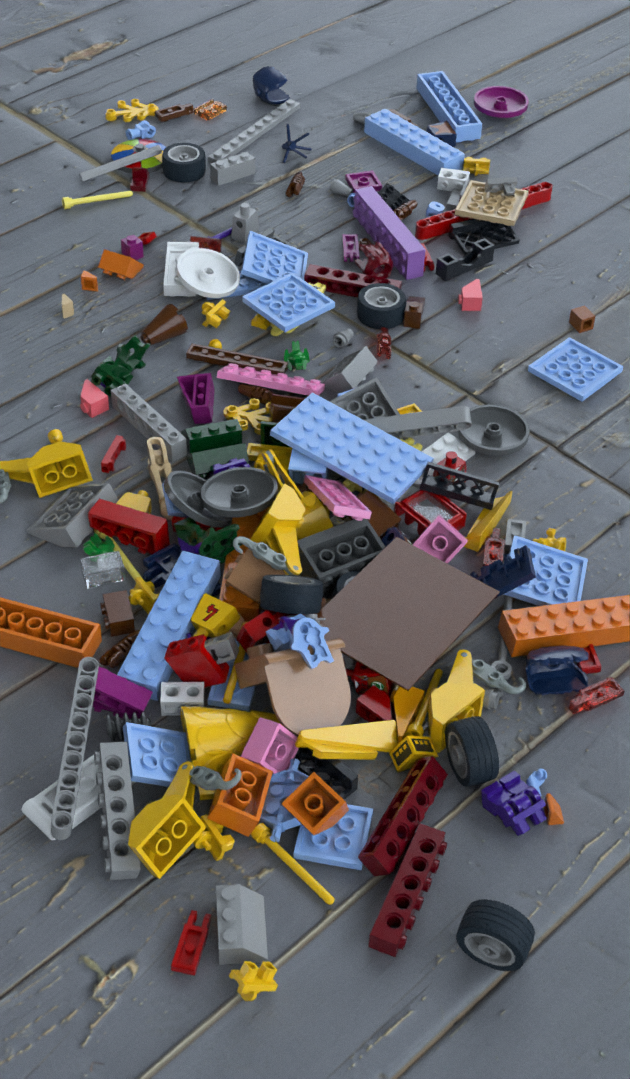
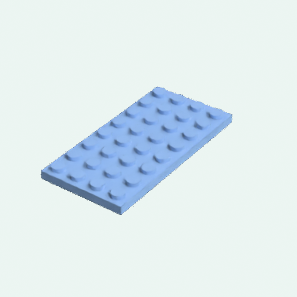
M313 392L270 431V436L391 504H394L425 472L427 462L433 463L434 459Z

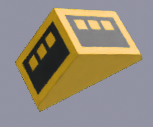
M407 735L389 753L397 773L412 768L419 758L428 756L438 757L430 737Z

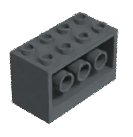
M363 518L362 521L350 520L297 541L302 568L299 576L323 582L322 597H325L334 591L338 579L343 574L351 571H362L385 546L367 519Z

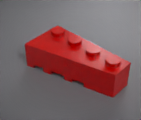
M100 498L88 512L91 528L111 538L116 536L121 543L127 546L131 544L139 548L138 552L144 555L146 552L152 555L170 545L168 523L165 518Z

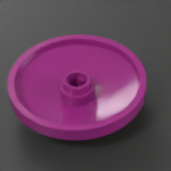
M507 86L485 87L477 91L474 96V106L476 109L493 117H516L528 109V97L520 90Z

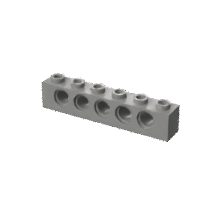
M127 384L111 390L112 407L147 439L161 437L166 446L168 459L173 462L187 455L186 438ZM153 444L155 447L160 449V446L158 444Z
M127 742L100 743L98 751L94 752V764L99 767V772H96V785L101 788V793H98V806L103 809V814L100 815V827L105 830V836H102V849L107 851V858H104V871L109 872V880L137 879L140 872V860L128 845L131 821L135 818ZM107 766H114L116 770H110ZM114 786L117 787L119 790L112 791L109 787ZM117 807L121 812H114L111 808ZM113 829H120L123 833L117 834ZM121 850L126 855L119 856L115 853V851Z

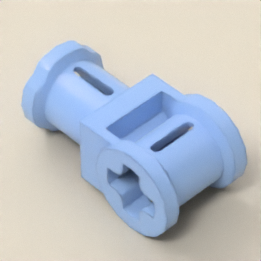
M146 120L136 124L135 128L126 130L128 140L138 137L142 139L151 138L156 133V128L149 125Z

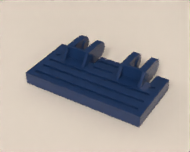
M173 543L143 559V565L148 569L143 574V579L146 582L151 580L155 588L163 584L165 585L182 552L181 548L176 543ZM217 582L211 594L213 597L221 591V584Z
M526 545L514 550L515 558L513 559L508 553L503 556L504 564L499 559L487 566L481 567V576H478L474 571L470 573L471 577L500 591L497 597L536 578L531 552Z

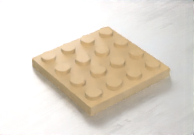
M470 180L455 209V215L514 226L528 197V191L515 188L514 195L505 196L503 190L495 193L485 192L486 183Z

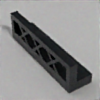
M427 462L420 489L492 510L500 482ZM429 468L437 470L440 475L436 477L428 475ZM454 475L458 480L451 482L448 481L446 476ZM471 480L475 483V486L468 487L464 482ZM488 485L494 487L492 493H488L482 487Z
M299 747V754L295 755L294 760L296 758L300 761L298 766L300 772L308 776L312 772L316 774L327 773L330 776V780H322L331 788L332 786H342L345 790L339 796L343 799H346L357 790L358 775L339 759H319L313 756L312 749ZM301 760L313 761L314 767L304 766Z

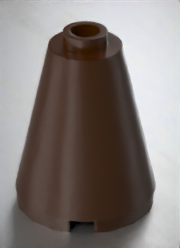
M169 303L141 331L142 335L140 337L144 344L149 343L151 346L187 332V322L182 314L178 315L176 312L178 310L177 307Z

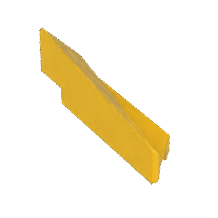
M513 491L508 492L503 497L495 498L492 510L483 508L465 537L468 539V542L464 545L465 548L478 552L482 545L485 546L509 506Z
M387 720L301 730L295 746L297 748L312 749L313 756L319 759L375 760L378 755L377 751L391 752L398 745L396 721Z

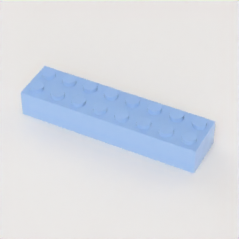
M438 71L418 74L416 89L440 122L448 121L457 134L456 142L481 139V121L445 73Z
M382 109L375 114L365 117L364 133L439 176L441 168L463 169L465 155L463 152L432 136L418 126L409 123L398 115L393 114L389 110Z
M186 551L181 552L117 674L152 691L153 693L150 697L152 700H159L161 696V682H168L173 672L171 666L164 659L170 642L186 639L188 633L192 634L195 627L191 623V617L203 595L206 593L211 596L221 576L219 560Z

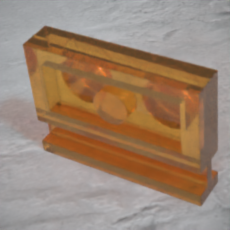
M214 99L194 108V114H198V116L208 121L227 111V105L220 101L214 102Z

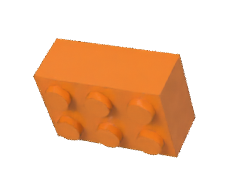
M232 753L222 769L221 777L224 781L232 780L236 775L234 770L238 768L242 773L241 779L236 786L229 790L216 789L207 819L249 837L260 821L273 771Z

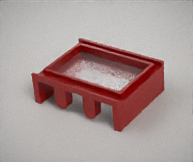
M421 489L400 502H395L394 512L398 516L405 513L404 521L406 525H410L414 521L418 523L417 532L419 535L424 532L439 514L458 531L464 528L467 513L445 496Z

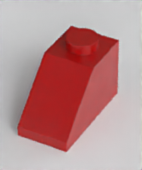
M373 685L357 698L356 713L368 722L392 720L390 697L385 691Z

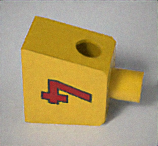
M205 593L191 617V623L197 630L193 636L204 634L206 638H215L224 635L241 617L234 606Z

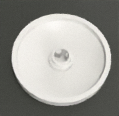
M202 248L191 249L184 252L177 262L176 274L178 279L187 289L195 294L208 298H223L234 293L240 281L238 268L228 257L219 252Z

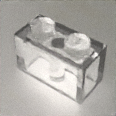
M119 551L80 559L87 589L126 580L125 568Z

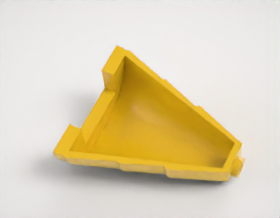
M198 706L180 707V718L183 732L187 736L191 763L194 767L204 766L218 772L220 775L232 753L241 757L260 717L280 723L274 713L254 710L247 712L235 709H216Z

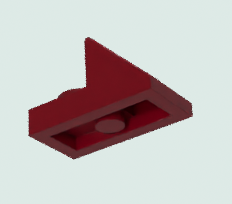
M133 167L130 190L145 192L150 174L146 168Z

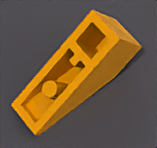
M400 686L398 690L394 689L390 701L393 702L392 713L393 720L396 721L397 744L405 738L408 726L414 723L424 699L425 690L413 686L409 691Z

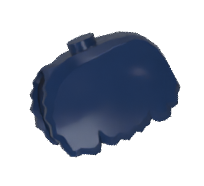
M267 66L254 74L253 87L257 97L269 104L275 105L282 104L290 99L286 92L279 89L287 82L286 76L281 71L276 70L273 66Z
M550 646L530 651L526 658V677L530 690L535 694L543 696L549 693L564 694L587 689L588 677L574 662L588 660L589 653L583 648L576 646Z

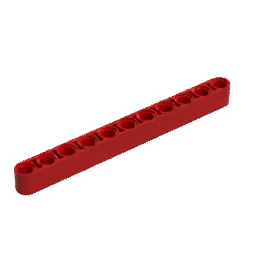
M541 182L522 188V190L528 191V197L522 209L550 201L553 185L549 182ZM455 209L427 217L416 222L415 237L419 240H426L449 233L451 224L474 218H464L455 215Z

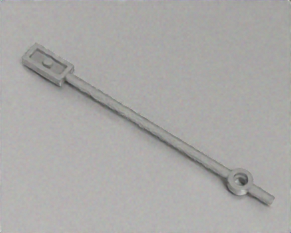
M507 520L504 550L510 551L514 535L525 538L526 521ZM505 595L503 611L512 610L513 597ZM501 636L498 661L493 662L491 667L499 671L505 680H508L511 677L512 667L506 662L507 647ZM495 688V692H499V697H502L503 690Z

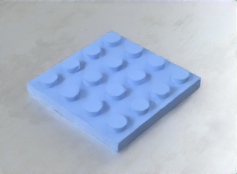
M250 231L247 238L241 274L267 284L290 273H294L304 280L308 253Z
M290 273L242 296L243 303L284 332L335 308V302L294 273Z
M570 337L528 366V372L581 402L623 371L622 365Z
M514 535L509 555L512 559L515 558L514 550L526 545L531 552L536 578L503 595L537 606L581 601L588 559Z

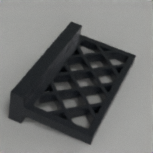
M475 219L451 224L448 235L450 239L456 241L464 255L469 251L465 245L471 247L473 242L468 241L469 238L479 241L483 239L481 238L482 235L489 237L490 240L488 241L495 245L494 249L519 244L520 242L511 226ZM497 232V233H500V234H502V235H504V236H503V237H500V236L495 235V233ZM508 236V237H511V238H513V239H512V240H509V239H506L505 237ZM492 239L498 240V241H500V242H499V243L492 242Z

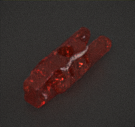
M382 327L380 334H377V357L386 354V359H391V336L389 335L388 328Z

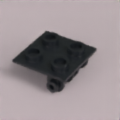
M386 183L378 192L392 211L403 203L410 201L389 183Z

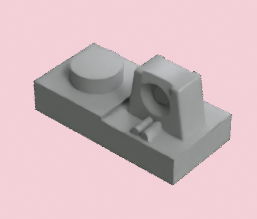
M517 177L487 179L485 192L495 193L503 190L505 196L514 195L518 182Z

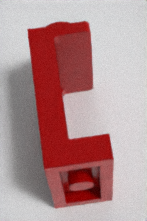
M204 634L170 642L164 659L183 682H204V688L226 683L230 666L227 662L217 664L204 647L206 641Z

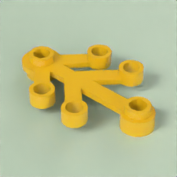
M132 99L131 106L126 105L124 100H120L117 102L118 108L126 110L115 111L114 109H108L105 114L108 121L116 120L119 115H123L124 122H131L135 116H137L138 120L142 121L148 115L154 116L155 111L159 110V108L155 104L145 105L139 103V99Z
M255 398L250 399L249 404L239 407L230 405L223 410L227 420L238 419L242 431L248 429L249 422L254 428V432L261 435V423H258V421L271 422L270 417L262 416L269 413L270 402L266 404L265 408L259 409L260 401Z

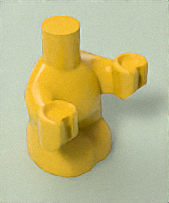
M553 528L547 529V538L533 540L534 542L562 551L566 549V538H554L556 530Z

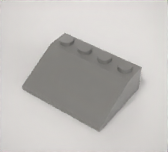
M377 377L330 401L362 420L400 415Z
M110 483L78 485L68 488L26 531L28 534L58 546L76 548L82 544V540L93 532V528L89 524L88 512L99 498L113 503H117L118 498Z

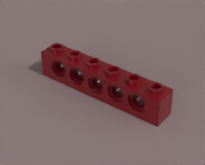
M309 264L304 274L305 282L313 285L319 282L326 285L325 292L357 298L360 290L370 284L386 283L400 289L402 286V281L313 264Z
M433 756L416 760L358 856L359 860L374 877L389 875L394 871L395 865L400 856L404 854L408 842L415 835V830L419 823L425 818L426 811L433 804L436 794L444 785L443 782L448 774Z
M421 823L419 824L371 930L369 948L395 958L399 949H404L408 938L405 934L407 930H412L416 920L414 916L415 911L421 910L424 901L422 895L424 891H429L432 883L430 876L432 873L436 874L440 864L438 860L439 855L444 856L448 844L444 842L446 832Z

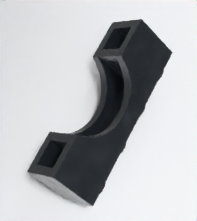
M483 238L474 242L467 254L460 259L455 258L450 253L438 257L435 274L444 281H447L492 262L495 245Z

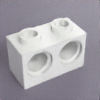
M441 168L437 189L453 191V189L462 190L465 181H469L470 172Z
M161 682V716L180 715V707L182 706L204 707V682Z

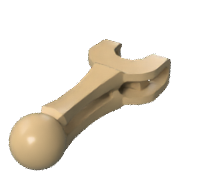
M152 437L147 440L148 470L158 493L160 513L165 519L172 520L174 516H169L167 513L160 478L162 476L166 480L172 472V468L168 461L164 440L161 437ZM158 444L160 449L153 450L152 445Z

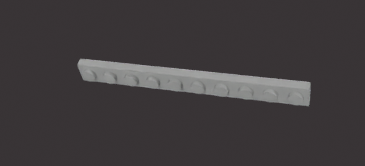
M290 99L209 155L208 162L214 163L236 155L300 109V103Z

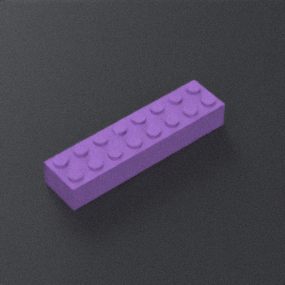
M372 186L356 189L353 215L360 222V225L365 228L374 242H380L389 252L393 260V266L399 270V273L406 280L423 276L425 248Z

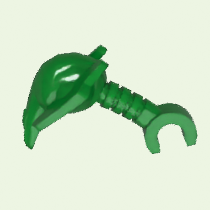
M298 340L296 343L295 341L292 342V352L290 354L288 349L284 353V361L288 362L289 370H292V366L295 367V370H305L307 363L310 362L307 348H304V353H302Z
M95 533L94 537H90L91 541L88 540L83 544V550L89 555L92 563L101 566L100 560H107L110 556L114 555L115 544L109 536H106V541L103 542Z

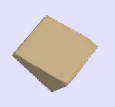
M62 294L63 318L74 315L73 301L66 294Z

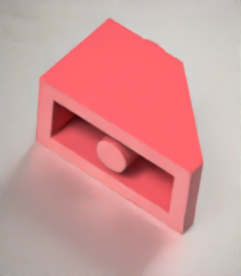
M475 279L464 286L461 295H458V304H461L462 311H481L483 297L480 279Z
M86 379L80 395V407L84 413L93 418L109 410L108 396Z

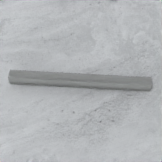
M159 145L81 172L80 178L82 181L89 180L161 154L162 149Z

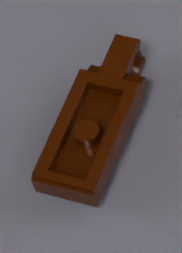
M191 103L185 105L176 104L156 110L155 116L161 122L180 118L183 115L194 113L193 105Z

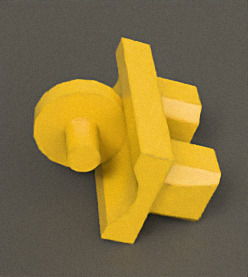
M466 157L464 158L463 171H468L471 174H475V176H478V174H489L490 159Z
M222 299L216 305L210 302H205L202 305V314L206 315V320L202 323L203 326L207 327L210 324L217 328L221 324L222 319L226 320L231 311L225 307V300Z
M136 577L135 587L130 590L129 601L132 605L139 604L149 615L159 594H154L155 587L151 581L144 582L141 577Z
M207 814L202 815L200 819L206 826V829L197 837L193 844L197 849L205 848L206 851L209 850L216 861L222 860L224 853L233 848L235 840L231 834L222 836L221 833L224 827L207 819Z
M244 961L240 970H231L229 974L231 979L237 981L239 985L237 992L241 994L242 999L245 1001L255 1000L260 991H276L278 984L273 980L277 969L269 961H263L260 968L251 961Z

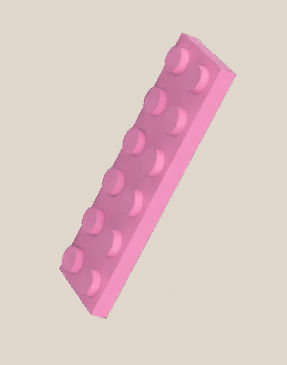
M232 363L217 372V378L308 396L312 392L319 396L325 389V384L321 383L320 380L311 379L307 381L300 376H294V378L287 377L288 375L285 373H277L276 375L271 374L269 370L255 371L253 367L240 368L237 364Z
M305 475L303 482L333 512V515L338 517L348 515L358 521H362L363 518L370 520L372 512L340 481Z

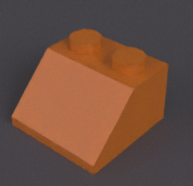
M105 249L98 268L103 270L104 274L112 276L113 273L117 275V278L126 280V278L133 279L144 267L142 263L131 257Z
M315 772L281 803L313 836L333 827L349 811L346 801Z

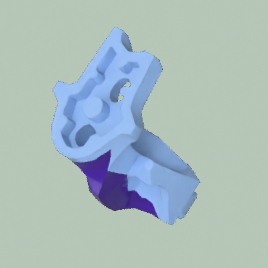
M301 613L294 617H281L279 624L266 631L274 651L287 649L297 651L310 669L317 667L321 661L327 663L334 662L324 639V635L329 632L328 627H321L315 620L307 618ZM308 645H310L313 648V655H311L310 651L307 650Z

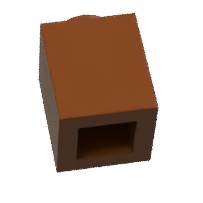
M585 305L571 309L569 323L579 333L593 329L595 315Z

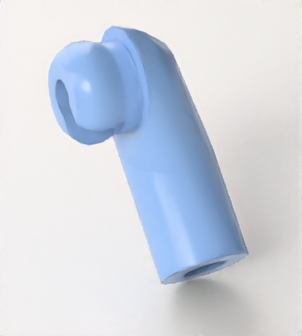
M540 768L534 771L526 780V784L535 787L540 796L542 795L539 787L547 778V772Z

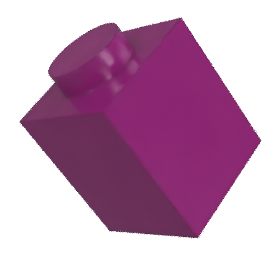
M134 234L121 239L122 255L135 260L144 257L142 240Z

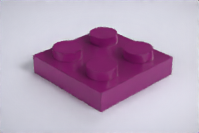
M373 170L345 174V180L349 187L353 189V193H355L356 189L370 186L376 191L382 189V184Z

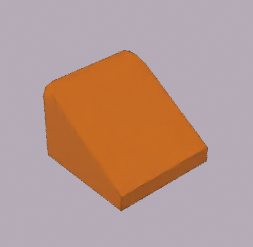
M83 271L81 275L82 290L98 292L97 277L87 271Z
M547 793L544 801L546 806L543 807L547 824H564L560 805L550 793Z

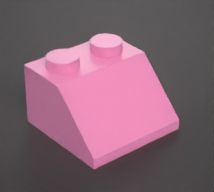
M439 514L414 542L413 546L448 564L464 547L468 539Z
M260 717L241 757L273 771L272 775L287 770L290 766V760L294 759L299 749L295 746L297 736L280 723Z

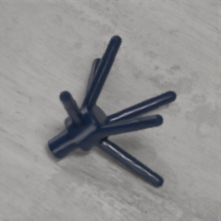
M286 124L288 141L282 145V148L286 149L283 163L286 162L289 151H294L300 156L307 158L306 155L296 149L311 151L312 148L297 146L296 143L307 137L309 133L292 141L289 124Z

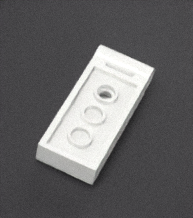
M167 242L163 285L164 296H196L194 292L187 289L180 282L176 274V266L179 257L184 252L199 248V242Z
M94 755L83 762L72 829L102 808L98 806V793H101V788L96 785V772H99V767L94 764ZM107 766L110 770H116L114 766ZM58 780L34 798L27 800L21 809L50 840H56L51 835V818ZM66 783L64 785L72 786L73 784ZM114 786L109 787L112 791L119 790L117 787ZM67 803L60 804L62 806H69ZM58 824L57 826H58V827H65L66 825H65V824Z

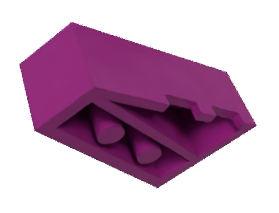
M211 373L177 376L181 394L194 423H212L215 388Z
M99 667L93 702L94 711L101 712L102 709L114 712L113 716L118 713L120 718H123L124 713H127L129 719H131L133 712H135L137 718H140L153 692L127 680L125 677H120L108 671L106 668Z

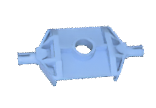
M296 758L295 760H290L289 769L273 774L271 777L260 823H264L267 827L273 829L270 837L272 842L280 841L281 832L302 825L281 804L309 777L298 771L300 761Z

